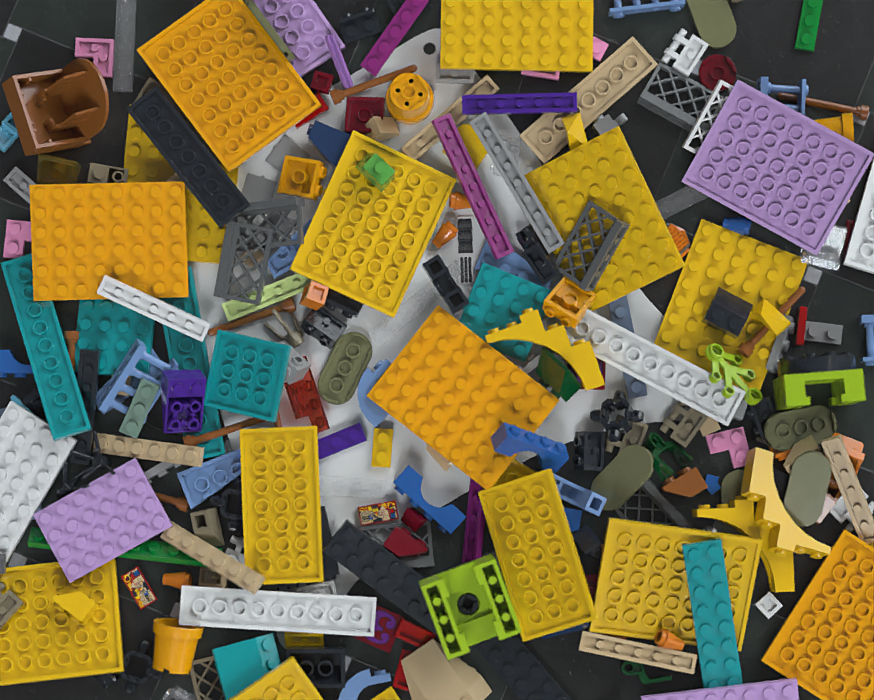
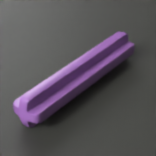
M334 34L327 35L325 41L343 88H350L353 86V82Z

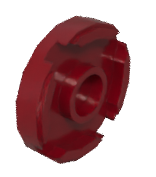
M714 54L702 61L698 77L703 86L713 91L719 79L733 85L737 70L734 62L729 57ZM722 85L719 92L726 91L728 88Z

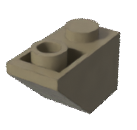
M90 163L88 165L86 184L127 183L129 169Z
M217 507L190 513L193 530L197 537L214 547L225 545Z

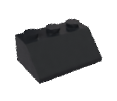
M345 645L287 646L286 660L293 656L315 688H345Z

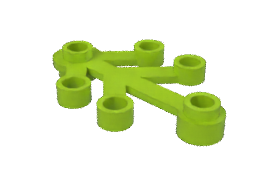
M716 343L710 344L705 348V354L711 360L712 372L708 376L710 382L717 384L722 379L719 365L723 369L724 388L721 390L723 397L729 399L734 395L733 380L741 390L746 392L744 399L747 404L756 405L762 400V393L757 388H749L739 377L742 376L746 382H751L756 377L752 369L739 367L743 363L740 355L726 353Z

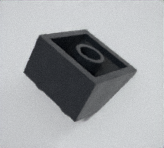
M718 287L701 321L736 339L748 319L753 304Z

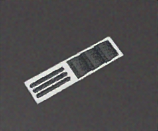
M473 216L456 217V228L459 230L457 232L458 285L474 284Z

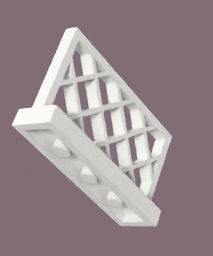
M721 79L716 84L682 145L683 148L694 154H697L700 147H690L691 140L699 137L702 145V135H706L710 131L701 132L699 127L701 122L709 120L711 128L713 125L712 118L717 117L719 114L710 115V106L718 103L721 111V102L728 98V96L719 97L718 92L722 85L727 87L730 94L734 87Z

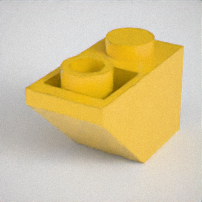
M82 592L55 595L51 598L55 602L53 606L62 613L64 610L69 612V618L77 624L80 621L85 624L99 607L98 604Z

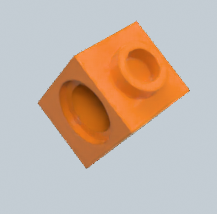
M310 281L304 286L299 304L317 311L324 305L329 287Z

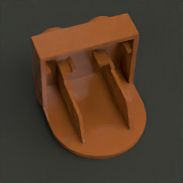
M87 59L73 60L63 69L14 75L2 83L25 156L88 145L91 143L90 139L97 135L106 124L109 112L107 87L99 69Z

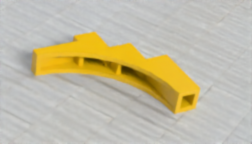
M532 308L521 311L522 315H519L520 324H517V321L506 324V329L499 331V328H494L487 331L488 335L485 336L487 344L502 340H521L541 345L558 354L572 367L585 391L605 385L590 340L586 342L584 339L573 342L574 346L571 347L564 325L559 326L556 323L548 326V330L545 331L538 309L533 311Z
M757 447L747 451L740 495L747 497L750 501H757L754 523L761 524L762 528L771 529L768 550L775 552V555L786 556L792 552L798 554L806 553L810 554V557L814 559H822V557L830 555V546L820 543L807 535L794 523L786 512L774 483L773 452Z
M735 496V500H729V504H717V508H710V505H698V509H692V517H703L721 521L735 528L743 536L761 538L763 541L760 557L768 575L770 591H795L793 552L786 556L775 555V552L768 550L771 529L762 528L761 524L754 523V501L748 500L745 496Z

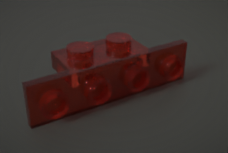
M309 368L302 380L292 384L285 382L284 386L295 419L309 416L311 425L317 426L318 433L330 429L311 369Z

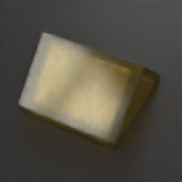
M39 154L37 185L77 184L81 165L77 161Z

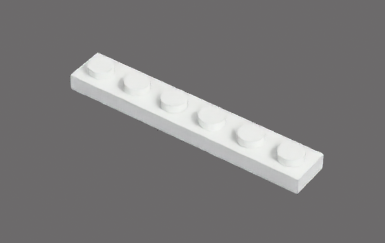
M107 275L104 276L97 291V294L201 342H203L211 325L209 322Z

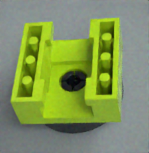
M835 351L824 352V354L817 357L816 353H808L796 359L793 356H786L780 358L779 362H776L778 378L773 380L775 411L798 409L802 406L811 405L810 397H806L805 385L831 383L832 398L828 399L829 406L852 405L866 400L863 369H856L855 355H852V351L840 352L837 355Z
M492 554L470 562L454 564L439 574L418 581L448 660L470 652L469 646L495 636L502 640L522 632L496 559ZM465 597L472 599V603L468 607L462 605Z

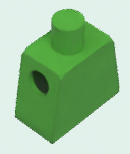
M367 153L355 166L381 192L395 178V171L376 153Z

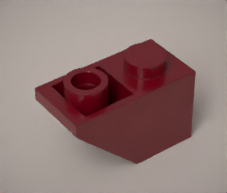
M396 526L383 544V547L398 558L423 555L428 551V548L425 547L427 544L420 538L415 540L410 536L411 532L403 526L401 528Z

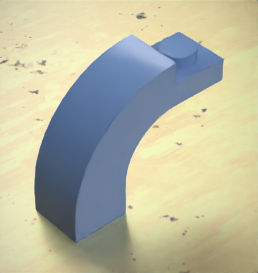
M387 359L384 362L380 360L374 366V373L367 368L358 385V402L361 411L376 428L389 414L369 399L367 394L392 364Z
M553 473L561 500L594 515H600L607 498Z
M370 668L356 673L347 681L338 700H357L359 693L365 687L391 681L390 672L386 673L385 669L374 671V675L371 676Z

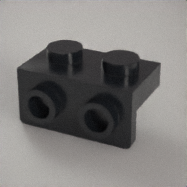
M769 396L763 397L756 405L747 404L748 408H746L747 417L752 419L754 424L752 427L755 438L758 437L761 441L765 440L763 425L766 419L775 413Z

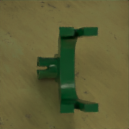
M650 433L641 445L651 452L654 459L653 467L662 482L667 480V475L671 476L674 471L659 458L660 453L665 451L672 452L681 469L688 466L686 462L689 464L694 460L674 441L664 442L656 433Z
M655 642L648 643V645L658 646ZM625 660L620 665V670L623 674H637L642 684L672 680V677L669 675L649 679L641 663ZM626 664L631 666L628 671L625 669Z

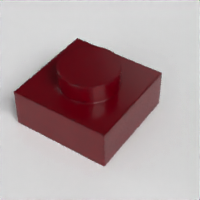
M316 70L310 90L329 95L334 75Z

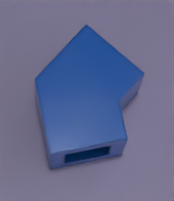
M706 474L704 480L708 486L706 490L710 495H713L721 488L718 484L719 477Z

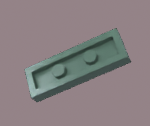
M144 378L141 379L119 432L137 439L160 385Z

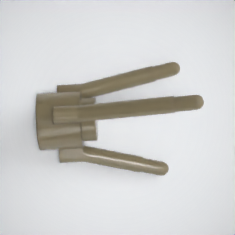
M275 309L272 310L288 333L285 336L287 339L265 322L264 326L281 341L286 340L293 348L305 341L303 339L304 334L298 325L294 313H289L296 328V331H291Z

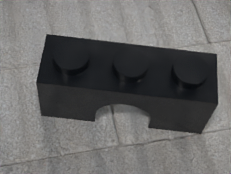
M439 254L422 264V268L453 315L470 304L460 286L452 278L449 269Z

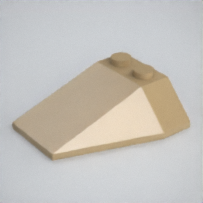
M433 638L401 660L412 700H484L492 692L482 675L460 658L455 657L448 660L442 645Z

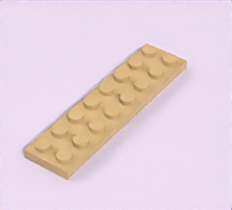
M633 36L569 91L577 92V113L580 112L584 130L658 65ZM544 113L521 133L519 138L543 164H546L568 145L561 117L575 113Z

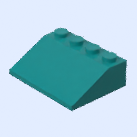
M273 633L212 649L225 700L231 699L281 664Z

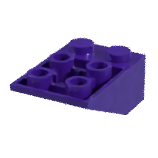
M200 369L162 371L161 398L164 433L201 432L206 377Z

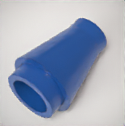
M724 217L723 228L743 236L744 234L749 235L752 220L747 219V217Z

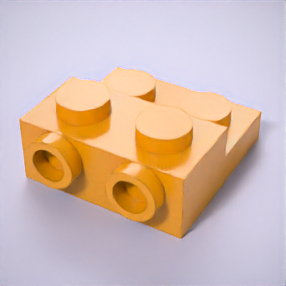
M285 155L277 192L317 201L318 197H321L323 193V186H321L322 178H325L327 175L325 164L318 160Z
M564 276L546 297L542 309L548 317H556L565 327L571 326L575 329L585 316L587 309L596 300L597 294L592 291H584L578 284Z

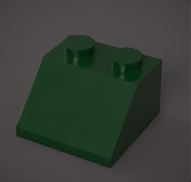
M546 348L542 350L536 373L541 378L539 382L546 389L550 387L552 389L550 392L557 399L561 397L567 402L582 385L572 372Z

